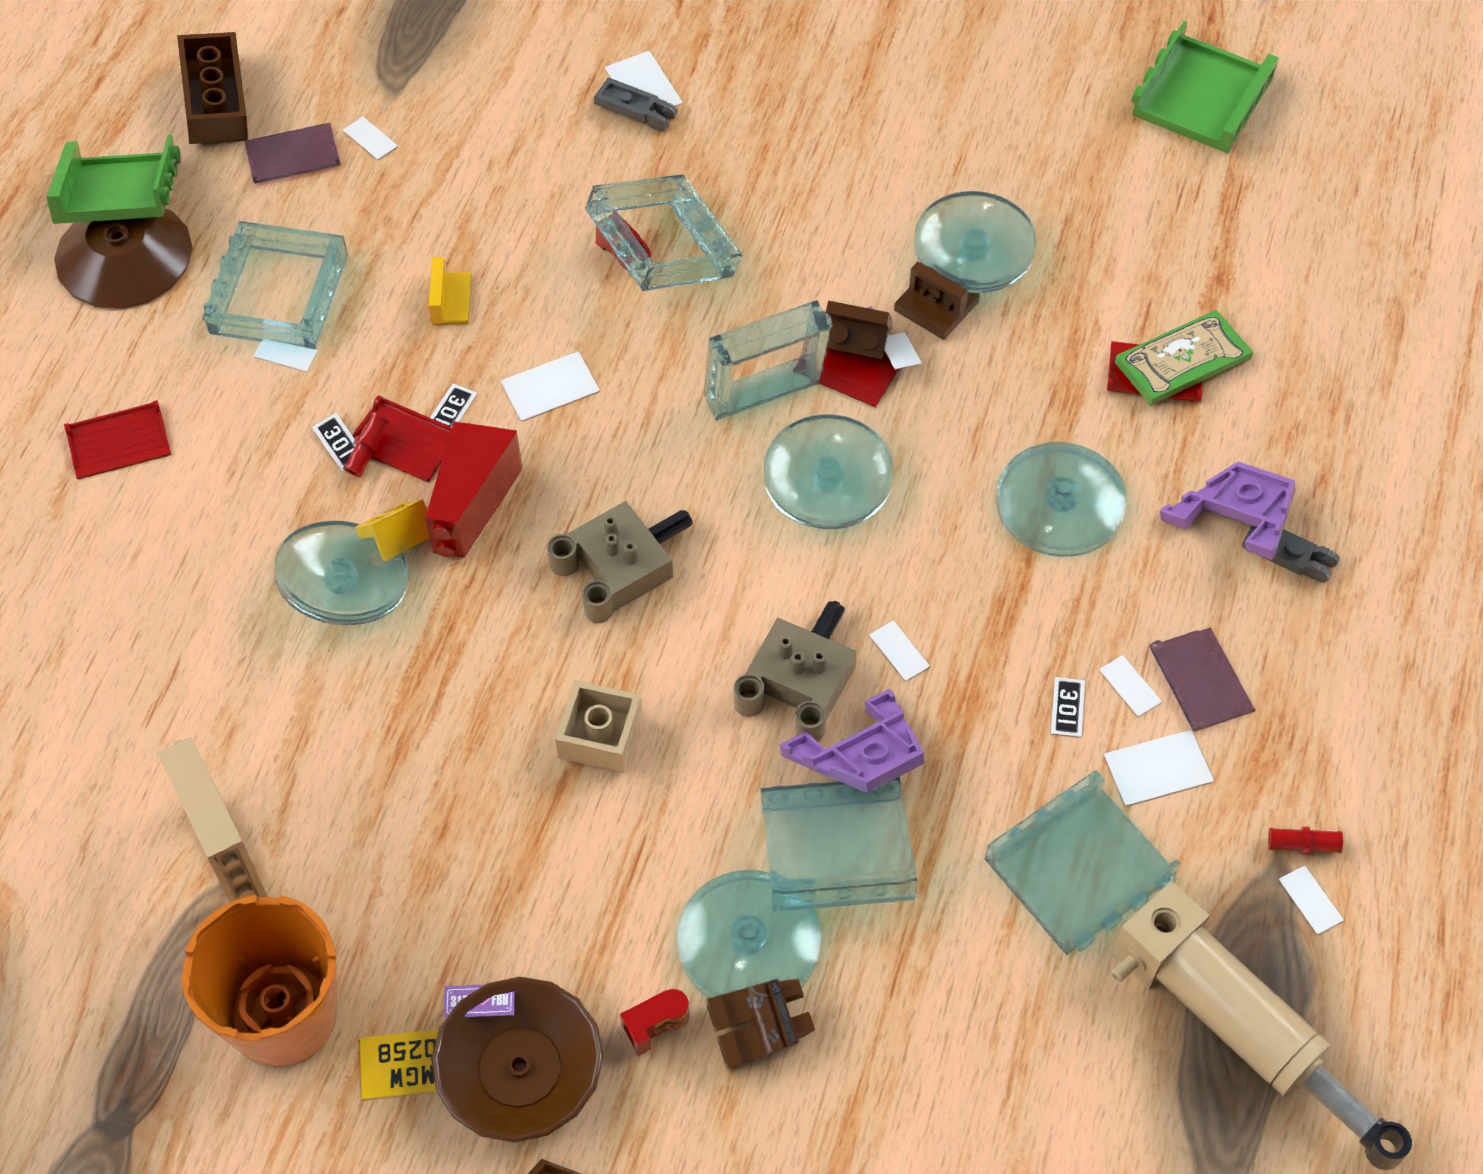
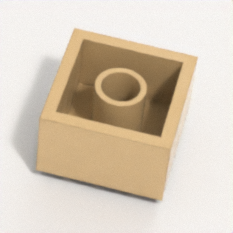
M575 680L555 738L558 758L625 773L643 715L641 695Z

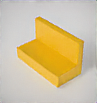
M432 257L428 303L432 325L469 324L471 272H447L444 257Z
M423 499L405 501L355 526L360 539L374 537L383 561H387L430 539L425 521L427 509Z

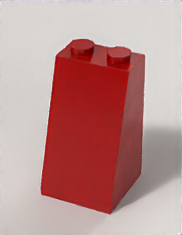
M453 421L425 516L433 553L447 558L454 556L465 558L521 473L523 466L517 430Z

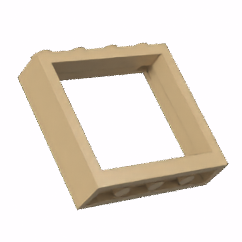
M192 737L173 742L174 745L157 752L229 902L251 895H257L258 898L268 897Z

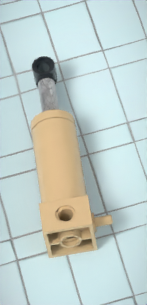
M1172 880L1121 927L1112 951V955L1120 962L1111 971L1115 980L1122 982L1132 973L1148 989L1159 981L1269 1085L1272 1084L1271 1087L1282 1097L1286 1096L1295 1087L1298 1089L1302 1086L1307 1088L1316 1099L1318 1098L1327 1109L1333 1112L1334 1116L1338 1117L1347 1128L1359 1136V1143L1365 1147L1367 1159L1376 1168L1382 1170L1394 1169L1408 1155L1412 1148V1139L1408 1130L1399 1123L1387 1122L1383 1117L1377 1118L1370 1109L1366 1108L1362 1102L1360 1103L1357 1097L1347 1091L1344 1085L1340 1084L1338 1080L1336 1081L1333 1075L1323 1069L1324 1060L1322 1058L1331 1048V1044L1321 1035H1318V1032L1204 929L1210 915ZM1380 1140L1390 1141L1395 1146L1396 1152L1392 1153L1385 1150Z

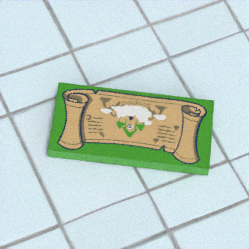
M1215 310L1116 355L1115 364L1151 406L1250 360L1253 351L1221 314Z

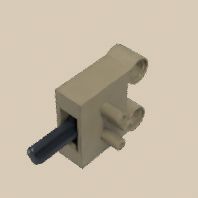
M624 501L573 531L552 537L547 544L549 565L556 575L568 576L577 570L580 560L585 564L597 581L589 582L582 590L584 613L590 621L602 623L610 619L614 611L673 578L672 559L660 544L691 527L693 521L687 511L680 510L648 529L627 501ZM596 600H602V601H603V602H601V603H592L593 601H596Z
M829 601L812 631L777 617L748 670L734 683V707L736 711L742 716H755L763 710L764 694L796 707V736L806 731L817 742L820 741L825 734L826 721L856 666L857 651L829 640L845 612V607L840 605L838 601ZM746 693H752L756 696L752 698H746L742 695ZM806 720H814L817 723L814 725H807L803 722Z

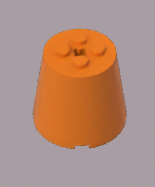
M257 895L239 898L220 907L196 929L185 950L186 957L183 974H181V983L186 1001L191 1010L206 1027L249 1060L264 1066L284 1067L294 1065L308 1059L323 1047L331 1036L337 1019L336 951L328 928L311 908L286 896L258 898Z

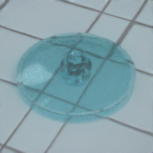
M980 191L953 193L932 203L921 214L914 236V249L918 261L936 269L938 273L951 281L960 283L969 293L997 291L1018 281L1030 268L1036 248L1035 230L1026 213L1016 204L1001 196Z
M822 414L797 420L777 434L766 452L764 482L771 500L786 516L809 527L840 529L861 523L881 508L891 490L893 461L887 445L873 429L860 421L846 416Z
M1049 442L1025 449L1006 465L999 479L996 504L1003 525L1020 543L1043 554L1070 557L1090 553L1099 549L1113 538L1124 518L1127 494L1120 474L1102 455L1087 447L1073 443Z
M322 521L299 528L281 543L275 557L274 580L278 591L286 602L307 617L334 625H360L376 621L388 615L400 604L406 592L409 575L406 559L403 553L387 561H383L374 537L359 538L355 526L359 525L358 523Z
M740 870L729 872L710 880L700 887L689 899L678 924L677 947L683 970L691 983L708 998L778 978L779 982L799 979L801 987H803L814 972L820 954L821 929L816 911L811 902L794 884L769 872Z

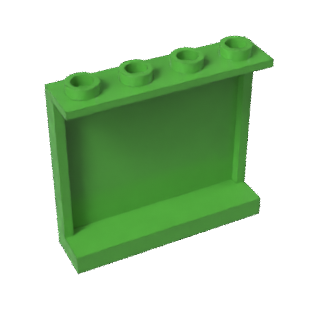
M1183 21L1178 31L1173 30L1171 32L1167 48H1162L1159 51L1155 67H1149L1143 86L1138 85L1131 99V102L1135 103L1133 116L1229 153L1273 80L1279 57L1268 53L1262 65L1186 36L1185 32L1188 22Z
M172 135L167 136L164 150L161 153L81 158L78 141L66 142L46 196L53 224L163 217L166 205L170 204L169 192L174 189L173 177H177V164L181 163L179 146H174Z

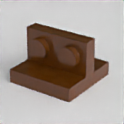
M917 261L911 268L909 288L895 302L894 311L945 340L979 303L980 294L931 265L928 267Z
M828 300L825 312L828 317L821 347L823 349L883 361L888 333L891 334L893 326L890 313Z

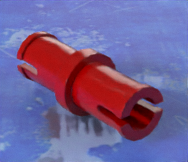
M372 412L370 414V418L361 435L356 436L353 442L355 447L346 465L343 467L347 473L355 477H362L372 454L377 453L379 449L377 444L386 426L389 424V420L378 413Z
M1302 826L1301 830L1274 829L1269 827L1268 849L1300 851L1304 855H1309L1310 851L1342 853L1343 833L1342 831L1310 830L1309 826Z

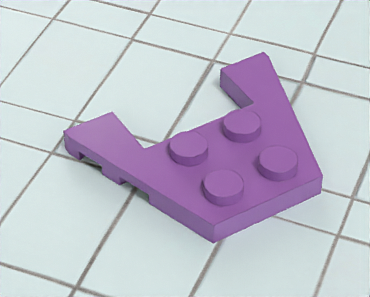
M1236 462L1207 480L1206 487L1197 492L1189 491L1181 496L1182 501L1173 507L1168 504L1160 510L1162 521L1184 529L1188 528L1203 509L1242 521L1251 526H1256L1257 528L1245 540L1246 551L1273 560L1296 491L1295 480Z
M891 689L865 701L866 712L878 723L827 749L821 746L806 731L780 744L781 755L784 758L865 793H869L924 764V753L911 727L907 725L901 707L897 705L895 695Z

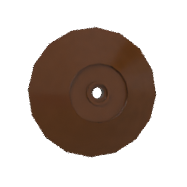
M165 208L163 217L73 223L60 238L54 262L59 282L72 297L94 307L122 309L150 302L170 290L187 270L193 247L188 227L173 211Z
M519 976L487 983L460 1000L439 1028L431 1062L436 1092L453 1119L481 1137L516 1143L548 1136L578 1116L597 1088L603 1061V1051L598 1025L579 998L553 982ZM514 992V1015L464 1017L469 1010L488 998ZM519 1062L526 1064V1068L522 1071H515L513 1069L514 1065Z

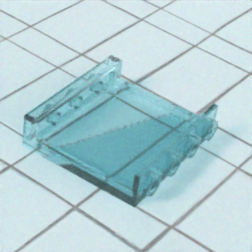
M1097 770L988 844L985 861L1066 956L1075 949L1079 952L1086 949L1095 940L1094 935L1103 929L1106 932L1112 930L1122 921V915L1130 909L1134 912L1138 911L1150 900L1149 896L1152 893L1162 890L1171 880L1175 883L1177 880L1175 875L1180 865L1177 859L1169 864L1103 790L1105 779Z
M900 777L869 793L860 791L842 782L808 783L791 786L777 785L760 788L761 813L763 814L773 912L916 900L917 875Z

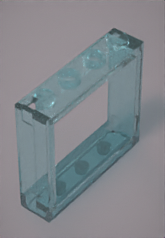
M683 174L595 185L592 187L585 210L642 291L733 277L742 254ZM669 204L706 256L653 263L617 211Z
M239 221L234 235L229 237L227 254L221 258L219 275L217 279L212 281L209 301L203 305L204 314L202 320L205 321L209 334L316 350L348 258L344 236ZM251 248L323 259L300 324L226 314Z
M818 300L709 338L704 396L715 421L819 384L821 371L824 369L823 361L824 357H826V346L829 343V331L832 328V321L830 315H826L825 311H822ZM804 341L802 357L731 382L734 365Z

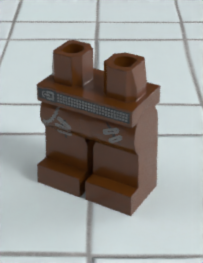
M778 978L705 1000L715 1032L748 1021L751 1023L750 1026L716 1037L726 1069L799 1043V1038L815 1031L809 1012L790 1017L786 1003L804 998L799 979L779 982Z

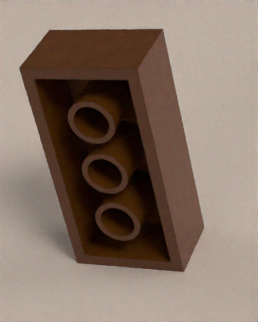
M236 32L177 35L189 144L248 140L247 116Z

